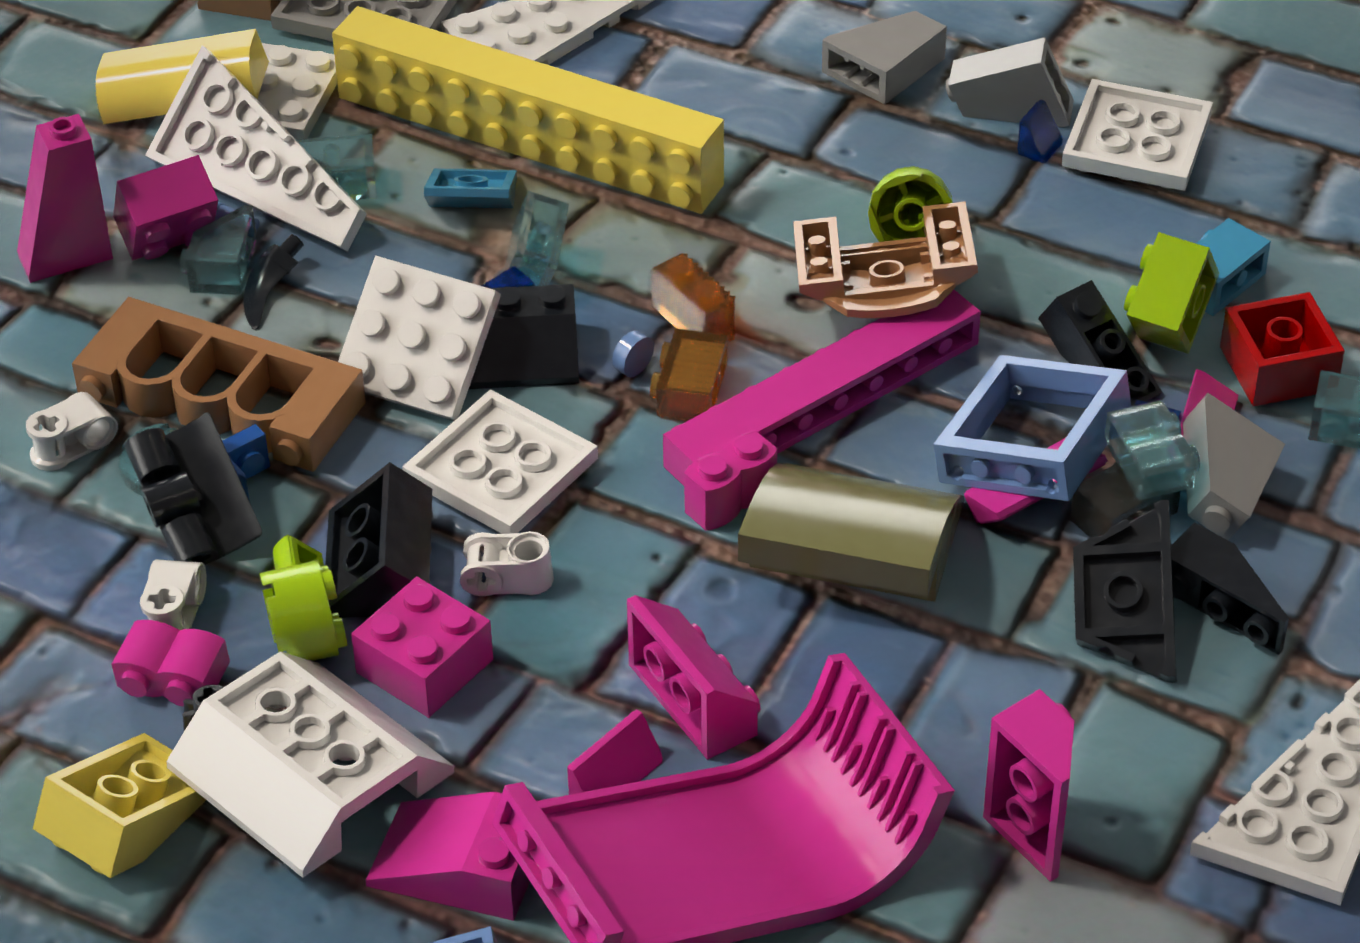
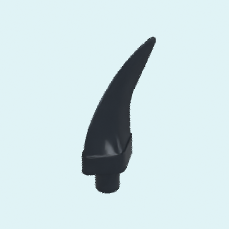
M290 234L280 246L274 244L268 247L259 257L258 262L248 277L244 291V312L249 325L254 330L260 326L268 294L298 264L293 257L304 244L294 234Z

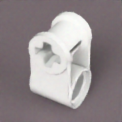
M75 393L56 405L35 412L26 421V432L33 440V447L30 450L31 462L40 470L55 471L61 469L68 463L94 450L107 446L117 433L118 423L89 393Z
M530 531L509 534L481 532L469 536L464 542L463 554L467 559V564L461 571L460 584L468 593L475 596H489L493 594L537 595L547 591L552 586L554 576L548 539L544 535ZM481 546H484V555H483V556H481V553H480V547H481ZM483 572L486 576V582L484 583L482 582Z
M154 560L150 567L144 592L140 597L141 609L148 616V620L166 623L179 630L191 629L198 607L202 604L205 596L207 578L205 565L200 562Z

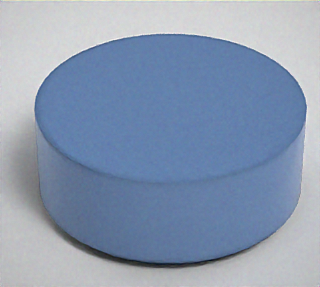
M637 330L624 335L613 352L612 362L614 368L627 377L637 376L647 367L654 352L653 340Z

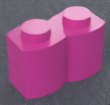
M751 431L731 439L724 445L721 452L707 454L695 460L684 472L685 513L705 531L722 527L737 517L741 509L749 508L762 479L769 469L777 464V448L757 431Z
M154 620L134 621L111 665L117 687L134 697L163 696L173 704L184 707L183 701L185 699L193 700V694L197 689L206 685L219 684L230 663L225 639L216 634L199 629L179 630L171 625Z

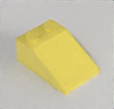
M143 733L45 777L33 829L51 840L58 848L70 852L90 865L94 871L112 878L144 862L206 799L167 768L166 761L173 750Z

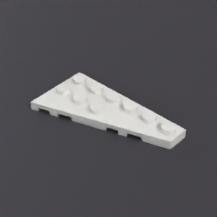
M509 0L441 21V29L443 33L549 65L594 38V30L603 25L610 28L620 22V15L629 9L640 10L654 0Z
M202 45L145 156L165 166L199 155L215 190L348 252L367 213L218 58Z
M1360 679L1345 693L1344 700L1330 714L1325 712L1315 722L1314 729L1303 740L1298 739L1252 783L1251 790L1236 805L1230 804L1220 814L1219 821L1207 833L1201 832L1192 841L1190 855L1341 906L1360 857Z

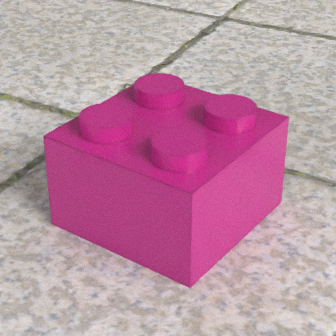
M197 155L117 181L113 217L132 261L142 257L151 260L164 255L170 248L182 244L186 246L198 245L204 242L209 235H212L218 198L200 156Z
M417 576L351 633L356 673L428 718L493 661L490 620Z

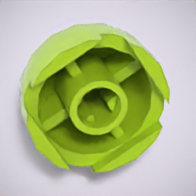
M915 166L897 168L883 176L872 192L868 207L871 231L879 242L925 237L922 206L953 203L952 194L942 178L928 169Z

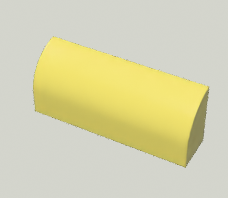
M251 29L103 53L96 74V98L103 124L166 115L202 45L210 50L244 87L258 99L269 61L257 30Z

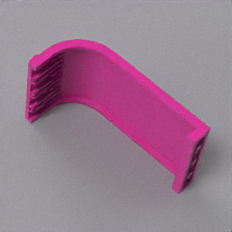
M845 653L828 655L811 700L797 721L772 744L746 759L723 766L539 801L534 799L523 782L505 785L492 824L571 943H731L831 920L856 910L881 895L901 879L926 851L940 826L955 790Z

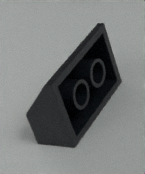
M550 284L544 286L490 288L500 293L501 297L468 390L579 383L574 285Z
M391 462L329 510L325 566L327 565L328 569L331 570L337 599L328 601L331 613L338 612L339 618L372 616L416 576L430 584L431 521L433 517L432 488Z

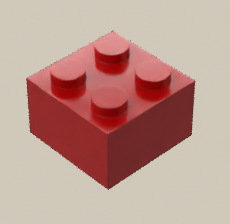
M1310 292L1225 308L1220 348L1252 406L1338 390L1345 350Z

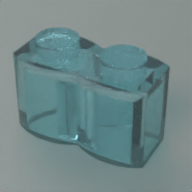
M1160 400L1107 412L1104 434L1107 445L1115 461L1123 468L1126 480L1139 500L1191 489L1194 487L1196 472L1200 470V457L1196 447L1193 444L1189 445L1181 435V424L1178 416L1174 412L1170 413L1166 405Z

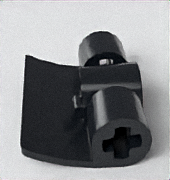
M209 413L203 414L194 421L165 435L161 428H151L135 434L125 442L124 448L142 486L141 494L155 527H160L174 561L200 562L206 565L242 548L262 535L261 526Z

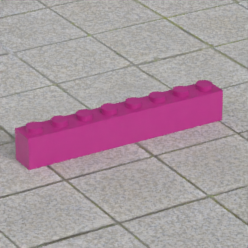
M953 290L937 307L909 315L879 318L861 329L854 330L846 337L817 350L814 354L783 368L773 376L746 388L743 392L710 407L702 414L664 433L663 467L684 486V472L691 463L707 454L721 452L724 445L731 439L751 431H757L777 448L778 454L977 345L979 341L981 311L957 291Z

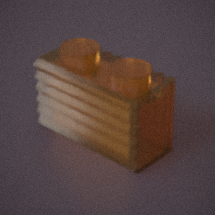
M681 253L652 268L650 271L652 274L650 280L653 281L650 285L653 288L651 290L653 295L650 298L653 301L651 306L699 350L707 354L735 339V296H731L730 291H725V286H719V282L714 281V277H709V272H703V268L698 267V263H693V258H688V254Z
M675 328L671 342H663L660 353V368L662 370L661 372L653 373L650 384V398L657 399V415L661 419L666 416L670 420L675 417L678 421L682 419L688 421L716 404L728 365V335Z

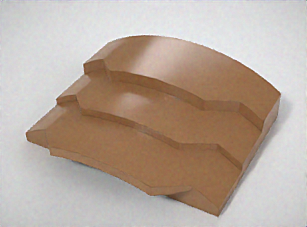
M966 201L922 206L925 237L839 247L836 217L793 221L799 292L813 299L823 301L843 315L854 318L896 317L937 307L957 285L978 273Z

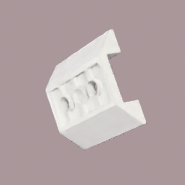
M281 651L203 700L166 761L167 768L302 878L342 851L341 822L397 784L401 785L416 798H419L454 773L453 764L321 664ZM269 706L273 708H287L286 710H283L281 712H270L265 710V708ZM337 759L342 761H356L355 763L346 766L337 765L333 763V761Z

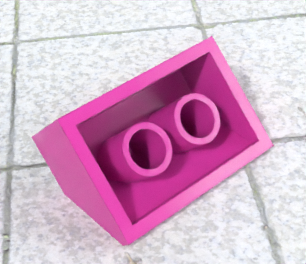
M637 595L628 598L629 666L703 756L708 760L757 736L758 713L761 707L756 693L750 686H743L733 674L731 665L726 657L722 654L717 655L707 644L701 628L695 623L690 624L677 608Z
M1038 689L992 717L983 818L1051 882L1059 876L1075 720L1072 719L1070 713L1062 704L1055 703L1041 689Z

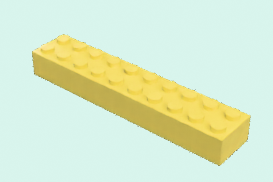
M359 6L332 32L338 93L341 99L699 214L704 212L724 185V119Z

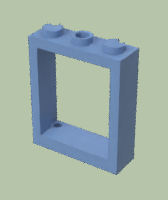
M999 355L933 444L939 482L1069 501L1131 410L1127 370ZM1010 398L1086 408L1058 450L981 440Z

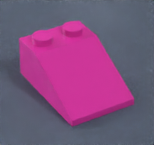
M494 791L401 802L366 878V887L514 921L530 880L492 824L502 793Z

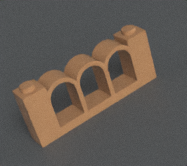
M129 296L72 362L77 392H87L99 403L117 408L123 401L130 411L140 416L152 418L169 416L177 412V418L182 426L187 425L205 413H209L219 434L232 430V435L256 424L266 435L268 453L273 452V459L312 472L315 471L366 403L362 369ZM163 352L184 358L167 375L151 379L142 378ZM216 369L238 376L229 388L219 394L212 396L196 395ZM271 386L294 393L290 400L279 410L267 414L250 413Z

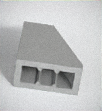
M912 11L829 35L823 39L822 72L886 104L945 59L947 26L917 11Z
M1045 37L953 60L950 78L946 80V90L951 102L957 103L963 117L1053 127L1070 126L1074 99Z
M1207 393L1183 422L1188 516L1210 531L1229 540L1250 518L1285 443Z

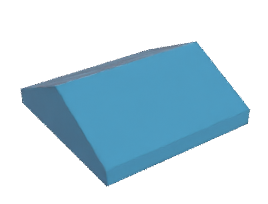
M434 168L424 186V197L429 207L513 209L517 170Z

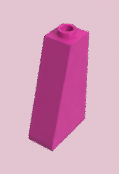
M79 114L59 117L53 121L36 125L17 248L18 257L30 283L113 259L92 139Z

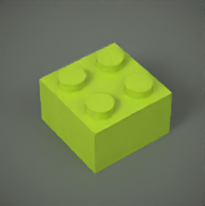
M1158 232L1154 244L1148 243L1143 251L1140 261V269L1143 270L1138 286L1132 285L1125 299L1124 310L1128 311L1126 315L1138 338L1189 354L1220 272L1209 247Z

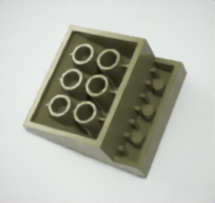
M782 462L777 463L769 469L762 479L738 533V562L749 563L752 568L935 602L963 508L964 496Z

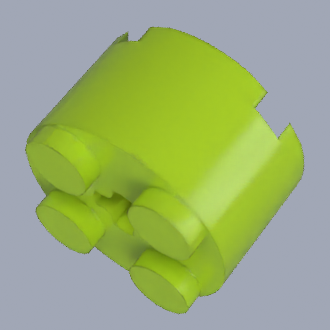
M315 560L259 573L262 585L271 584L272 587L262 591L273 640L277 644L278 652L286 651L287 654L316 661L339 655L338 648L348 646L342 618H339L338 612L331 613L328 600L337 599L331 570L328 569L327 565L319 567L318 561Z

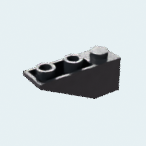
M1092 280L1057 296L1039 316V321L1057 350L1069 363L1127 370L1131 409L1163 393Z
M1194 522L1172 544L1174 598L1184 601L1207 614L1211 619L1223 623L1246 636L1252 642L1280 655L1284 649L1289 621L1288 616L1237 546Z

